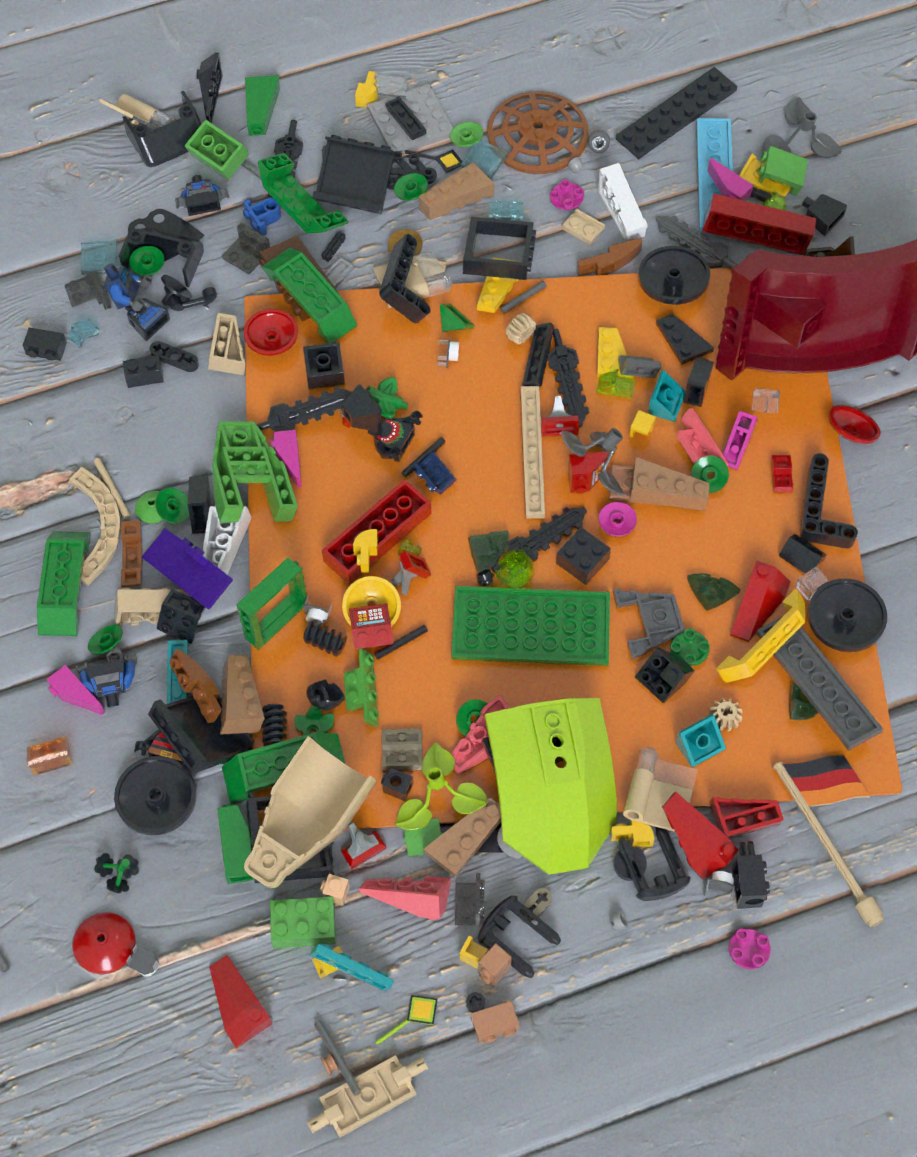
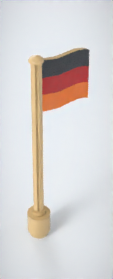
M827 756L794 764H783L781 761L776 762L772 768L776 770L856 897L857 905L855 908L864 923L868 924L870 928L877 926L885 920L882 916L884 913L873 896L868 898L863 893L810 809L811 806L830 805L852 798H870L869 793L845 756Z

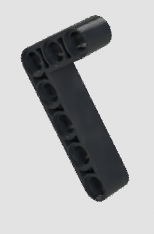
M406 234L394 245L379 295L383 301L410 321L419 323L430 313L431 309L423 299L404 286L417 248L416 239L412 235Z
M817 453L812 457L809 467L800 537L807 542L851 548L858 535V530L855 526L821 519L829 459L825 454Z

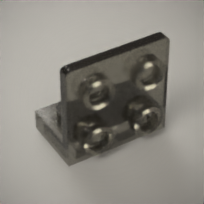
M241 222L237 226L239 238L222 255V258L243 272L251 274L260 264V251L270 248V242L267 237Z
M98 272L88 274L64 285L72 308L96 299L99 305L102 304L105 310L112 308L106 287Z
M476 873V883H456L455 925L480 926V919H484V900L480 899H484L485 880H480L481 873Z

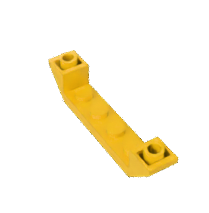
M794 589L782 601L788 612L740 660L728 656L716 668L723 682L728 683L753 676L805 623V602L797 589Z

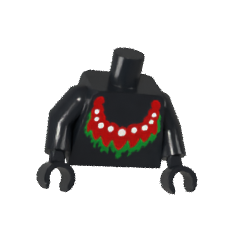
M418 410L413 411L408 417L385 419L379 432L368 430V434L375 436V449L382 459H394V461L400 462L415 435L413 424H421L419 418H422L423 415Z

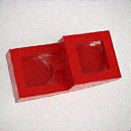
M772 455L774 492L793 493L791 455Z

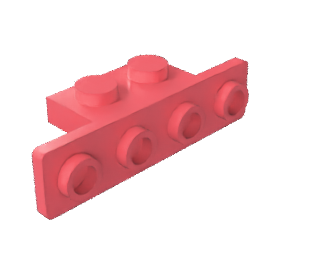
M689 408L681 418L687 430L679 431L676 436L690 459L695 464L702 457L716 456L722 459L728 467L727 460L695 410Z

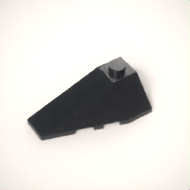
M217 52L201 62L200 69H197L196 78L200 83L206 120L210 123L213 121L223 77L220 56Z

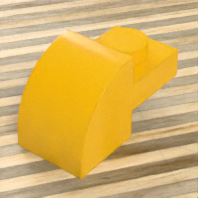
M374 71L368 72L365 83H358L355 93L356 107H367V104L378 100V79H376Z
M377 529L363 531L354 540V555H357V565L361 566V573H369L370 555H377Z
M631 820L630 826L621 823L611 827V841H618L619 838L625 837L627 840H632V847L634 848L653 846L654 834L648 824Z

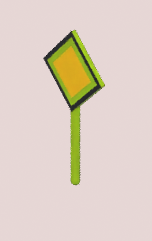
M411 995L407 1019L376 1040L375 1044H380L409 1022L434 1025L438 999Z

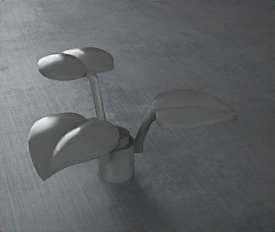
M800 97L792 101L785 111V117L788 122L792 124L798 123V128L787 142L777 135L767 137L762 149L766 152L770 146L791 153V149L787 145L801 129L805 132L812 130V140L814 142L811 148L816 155L828 158L839 155L842 152L839 145L830 136L820 133L815 137L816 126L814 124L817 116L803 103Z
M612 428L608 433L592 432L590 438L593 443L584 446L574 434L562 430L561 435L564 443L578 456H585L584 450H588L594 445L607 452L609 456L598 477L608 490L619 495H625L615 477L606 471L612 456L617 450L616 445L623 439L622 434L615 428Z

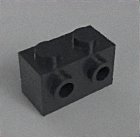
M29 327L23 342V348L26 355L30 357L61 361L67 342L64 333Z
M159 355L123 361L124 376L128 388L164 382Z

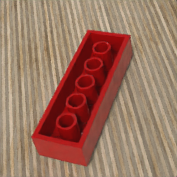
M713 193L704 216L702 231L803 255L814 236L816 218Z
M404 479L322 550L323 561L350 585L363 574L361 573V566L357 565V555H354L353 543L356 537L363 531L377 529V555H370V568L432 514L431 502Z

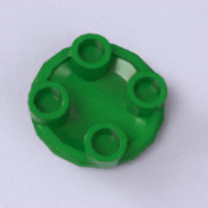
M689 628L675 636L670 650L672 654L681 657L690 666H697L708 657L710 644L702 634Z

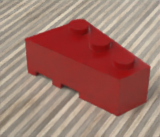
M713 797L709 801L717 828L728 838L776 826L784 821L779 803L776 800H743L739 798L725 799Z

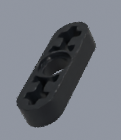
M160 341L154 342L150 346L151 356L159 355L160 361L187 372H194L199 367L198 358L192 353ZM172 354L179 355L176 360L169 358Z

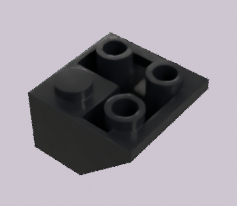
M359 384L342 403V414L354 428L376 432L381 431L382 409L377 402L374 403L368 389H364Z
M657 647L635 678L662 703H665L687 682L695 670L681 657Z

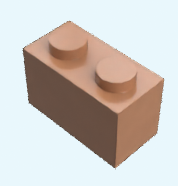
M495 943L478 963L479 978L486 985L491 984L495 987L511 969L512 957Z
M512 1001L471 1013V1022L478 1043H492L497 1037L503 1035L505 1038L511 1037L516 1034V1031H519V1022Z

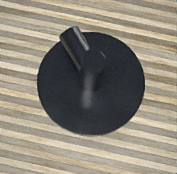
M168 275L161 277L166 296L161 301L164 305L167 306L168 298L175 296V294L185 300L191 299V293L179 281Z

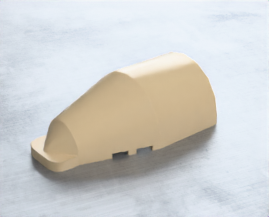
M308 736L272 788V796L264 812L266 815L263 824L259 828L253 850L244 863V869L247 874L268 888L278 887L286 876H289L342 835L377 781L369 775L367 778L344 764Z

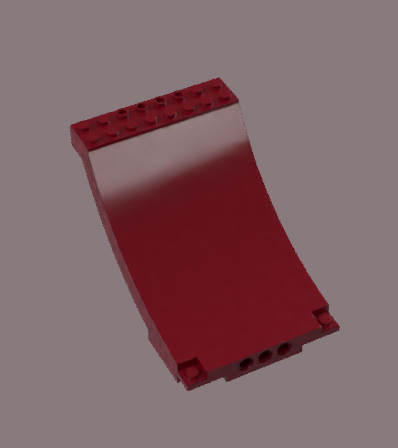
M917 239L880 251L846 256H797L757 249L752 254H748L740 264L737 263L731 271L732 277L729 283L730 289L727 295L728 300L725 308V317L722 322L723 328L720 334L721 339L718 345L719 350L715 369L730 380H733L746 368L784 373L832 372L862 367L897 355H901L910 361L917 355Z

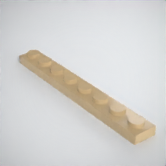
M521 386L526 519L545 518L539 386Z

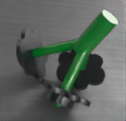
M103 853L101 857H97L94 870L96 873H100L101 877L112 874L113 868L117 869L118 876L107 879L106 888L118 894L122 893V891L127 892L129 890L128 882L121 878L124 875L125 878L129 879L132 875L139 873L138 860L133 859L130 854H127L123 859H119L117 864H113L114 861L108 853Z

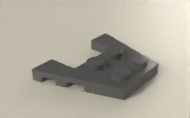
M613 589L617 608L637 605L644 627L645 638L630 640L627 643L632 660L684 632V625L674 594L653 592L646 594L633 590L625 592L621 591V589Z

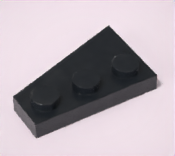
M674 314L656 320L657 327L681 365L696 359V357L699 358L714 351L713 346Z

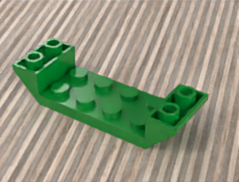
M285 153L258 160L263 188L306 234L324 233L349 223L339 210L327 213L291 175L294 163Z
M288 248L262 266L263 271L272 281L277 279L318 325V334L327 344L336 342L357 327V323L347 303L302 252Z
M52 531L46 539L37 601L38 635H78L80 619L77 614L84 554L85 551H89L90 532Z
M314 732L237 754L222 766L230 804L250 798L249 793L273 787L308 736L331 755L346 764L338 734Z

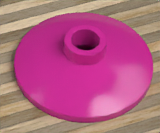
M613 502L604 506L600 511L599 524L603 531L609 535L625 536L632 532L636 526V513L625 503Z

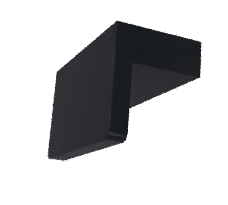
M794 534L789 537L779 556L806 575L811 576L818 564L824 561L827 554Z

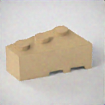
M217 314L209 356V370L244 375L245 359L243 358L237 320L234 315Z

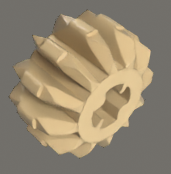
M518 314L506 328V335L516 344L524 343L533 334V331L536 329V323L527 314Z
M723 697L720 699V702L715 700L713 707L709 709L710 715L713 714L715 716L716 722L720 726V732L724 728L728 732L731 731L732 727L738 728L739 723L743 719L741 716L743 710L738 708V702L733 704L731 698L728 699V702Z

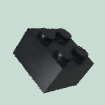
M339 342L303 347L309 389L345 385Z
M580 527L557 552L556 564L587 585L610 559L611 548Z

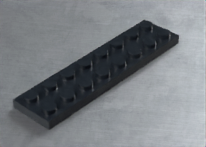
M713 67L616 134V140L639 160L736 92L737 85L717 68Z

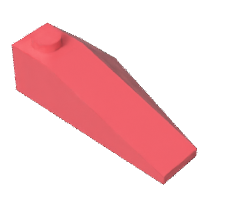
M498 695L482 709L476 723L473 722L470 726L471 730L464 739H461L451 753L455 760L454 769L459 775L488 758L482 744V738L489 737L484 715L511 708L501 695Z
M424 876V880L412 881V877H405V880L394 882L392 878L366 879L359 888V892L416 916L436 920L440 919L446 910L451 878Z

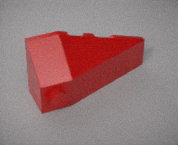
M756 560L730 636L749 642L757 633V630L762 627L763 623L785 599L791 581L775 566Z
M674 792L662 806L671 828L675 830L678 836L680 847L684 849L689 866L701 879H705L712 875L713 872L725 867L739 851L723 832L677 792Z
M226 955L209 966L225 1032L237 1049L271 1026L272 1021L239 971Z

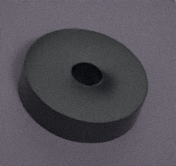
M632 847L644 874L647 866L646 857L639 849ZM619 850L614 857V871L621 879L633 881Z

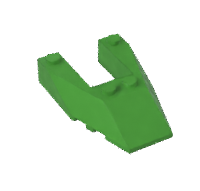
M254 421L218 422L212 473L215 506L220 523L239 521L244 507L237 483H263L274 522L292 521L298 508L284 462L277 458L275 455L276 451L273 447H269L265 441L266 437Z

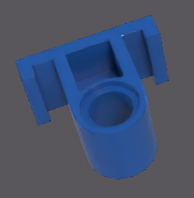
M274 198L265 199L252 206L249 199L243 202V214L246 219L251 221L253 230L257 231L260 236L267 234L266 226L277 222L281 218L280 205Z

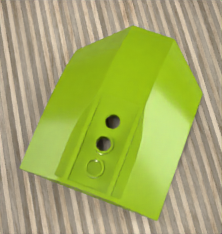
M567 698L538 702L485 714L499 795L502 841L548 875L587 869L611 832V827L617 822L614 770L600 698ZM553 737H558L560 739V747H556L553 745ZM557 757H562L565 760L564 768L556 766L555 759Z

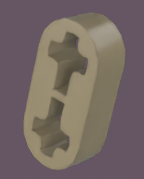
M539 888L523 905L529 910L534 907L535 909L532 912L540 917L551 904V892L546 888ZM538 895H540V896L546 895V901H547V902L541 901V902L537 905L536 903H537L538 900H539V896H538ZM521 910L520 913L525 916V911ZM531 916L526 917L532 923L536 921Z

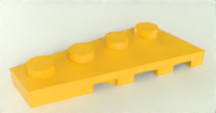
M493 257V259H495V260L514 261V260H507V259H501V258H494V257ZM487 276L477 304V310L495 313L504 301L507 292L512 290L513 284L519 279Z

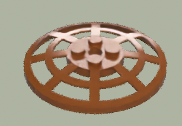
M543 91L525 92L505 100L494 110L487 127L488 142L495 156L508 167L530 174H548L568 167V163L572 159L580 157L584 152L589 135L586 118L573 102L560 95ZM529 97L530 99L517 104L513 108L506 106L522 98ZM536 97L552 98L560 102L556 104L548 100L536 99ZM531 104L532 110L526 113L518 111L519 108ZM538 104L550 105L552 108L548 111L538 108ZM568 105L574 109L582 119V122L572 121L571 116L563 107ZM557 111H561L567 121H558L554 114ZM498 112H506L503 128L493 131V122ZM512 115L520 118L517 125L508 126ZM558 127L569 128L565 139L558 134ZM574 127L584 129L582 141L577 149L569 143L573 136ZM518 131L521 138L520 141L516 143L509 133ZM504 134L506 141L513 147L508 156L497 146L494 137ZM553 140L559 143L553 148H545V145ZM526 143L537 145L539 150H530L524 148V145ZM563 148L571 153L569 157L562 161L547 164L546 155L554 154ZM519 152L530 156H540L541 165L520 163L515 161L514 158Z

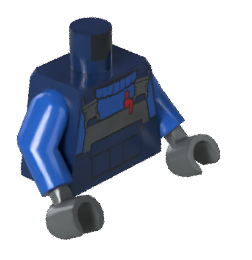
M113 263L106 265L104 270L107 273V278L104 285L117 309L131 305L134 311H140L145 301L141 298H136L135 300L139 289L138 283H140L142 288L147 289L152 284V277L145 275L141 279L137 275L130 274L124 266L116 269Z

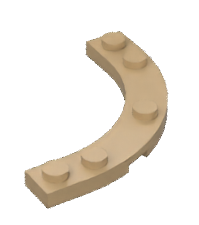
M81 467L69 481L90 497L97 506L101 518L100 539H98L91 554L83 562L81 581L89 586L108 566L117 550L121 534V519L116 501L109 489L96 476Z

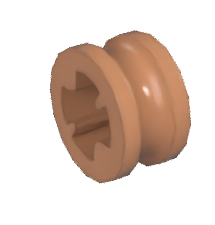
M330 1053L327 1054L326 1058H320L328 1075H331L332 1071H339Z

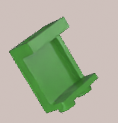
M770 146L761 155L760 161H762V165L758 170V175H760L758 182L762 183L765 178L790 186V194L797 196L804 186L808 159Z

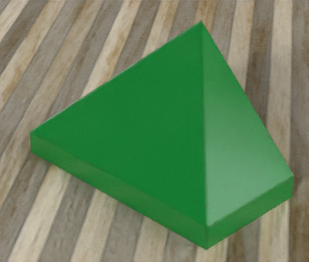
M452 304L440 305L442 332L474 328L475 325Z

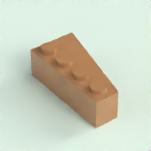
M472 162L419 196V210L429 220L450 213V210L462 209L465 205L472 202L474 204L478 203L485 197H494L495 183Z
M638 457L635 458L630 501L705 510L709 495L708 482Z
M228 655L222 675L223 696L221 701L222 725L220 734L258 733L265 718L248 656Z
M490 797L484 807L465 816L423 848V853L456 879L501 822L500 804Z

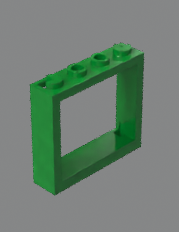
M289 557L236 604L244 637L257 650L262 648L303 609V604L306 602L307 593L302 572L303 568L298 565L297 561L293 562ZM288 584L290 594L259 622L257 612Z

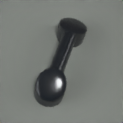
M208 287L202 291L203 297L182 302L181 297L172 296L168 298L167 303L170 309L183 311L185 308L212 303L216 299L217 293L215 288Z

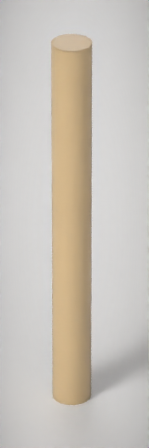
M96 458L94 464L114 497L117 507L125 520L129 519L131 515L100 458Z

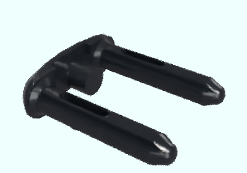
M656 827L655 835L675 881L668 883L665 874H661L653 879L656 888H649L630 842L625 837H621L618 840L619 850L638 892L636 897L642 901L667 898L683 890L690 883L691 877L686 875L667 830Z
M511 895L490 912L479 931L478 942L479 944L484 943L490 949L494 946V943H497L511 954V966L524 977L532 978L535 974L532 966L491 933L493 927L496 925L500 930L504 931L511 921L503 915L508 910H511L549 943L558 945L561 942V938L555 930L519 902L518 896ZM520 911H525L529 916L536 920L538 924H533L524 915H522Z

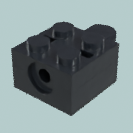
M748 841L747 850L745 842H740V856H736L732 867L737 909L760 908L763 906L764 901L767 900V894H770L769 881H765L767 864L766 861H762V854L755 855L753 841Z

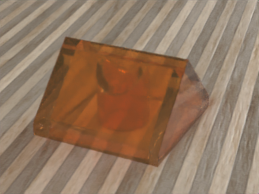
M66 736L27 747V764L34 776L73 764Z

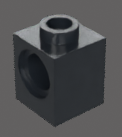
M390 768L389 772L385 773L381 780L383 792L405 801L413 786V777ZM394 781L401 782L397 787L391 785Z

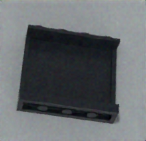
M337 135L325 136L327 144L317 189L313 191L312 198L320 202L382 214L395 152L386 145L376 147L371 142L361 144L358 143V140L352 138L342 140Z
M193 696L169 704H164L161 699L154 701L148 713L149 717L192 774L228 762L237 754L250 751L255 743L248 733L220 734L222 710L215 722L207 723ZM218 696L217 702L222 709V699L220 696Z

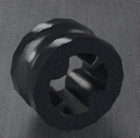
M478 992L469 994L466 999L467 1009L471 1013L483 1010L485 1007L484 996ZM473 998H476L477 1001L481 1000L482 1003H479L478 1008L475 1005H470Z

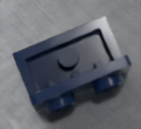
M432 452L420 464L417 462L413 464L416 468L415 473L421 479L424 478L427 481L425 485L432 493L435 491L441 495L457 480L435 452Z

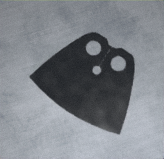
M156 209L150 212L146 218H138L128 226V233L135 229L137 224H144L146 228L200 240L205 236L190 223L164 209ZM162 214L164 221L157 223L153 220L154 216ZM161 250L165 261L179 255Z

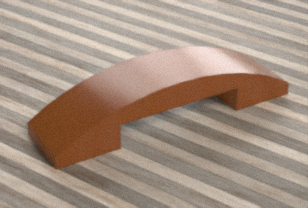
M140 520L121 522V587L141 586L143 568Z

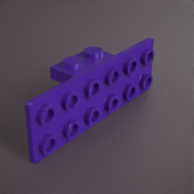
M164 528L143 554L142 558L208 610L211 609L233 579L203 556L205 552L199 547L195 546L192 548L194 544L184 537L182 540Z

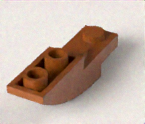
M642 238L608 246V253H601L597 256L577 261L576 272L578 276L591 273L608 275L630 263L641 252Z
M180 649L176 650L169 663L178 679V683L185 693L192 692L193 698L200 707L207 723L215 722L222 710L217 702V698L220 695L219 690L208 674L192 658Z

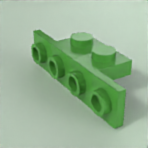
M361 648L358 649L360 667L344 673L346 709L354 711L363 708L364 722L377 727L379 726V712L377 710L378 696L375 688L374 657L371 653Z

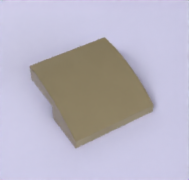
M422 729L382 730V771H389L390 768L398 771L423 769Z

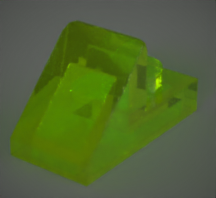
M619 369L600 375L596 392L632 399L636 380L618 377Z

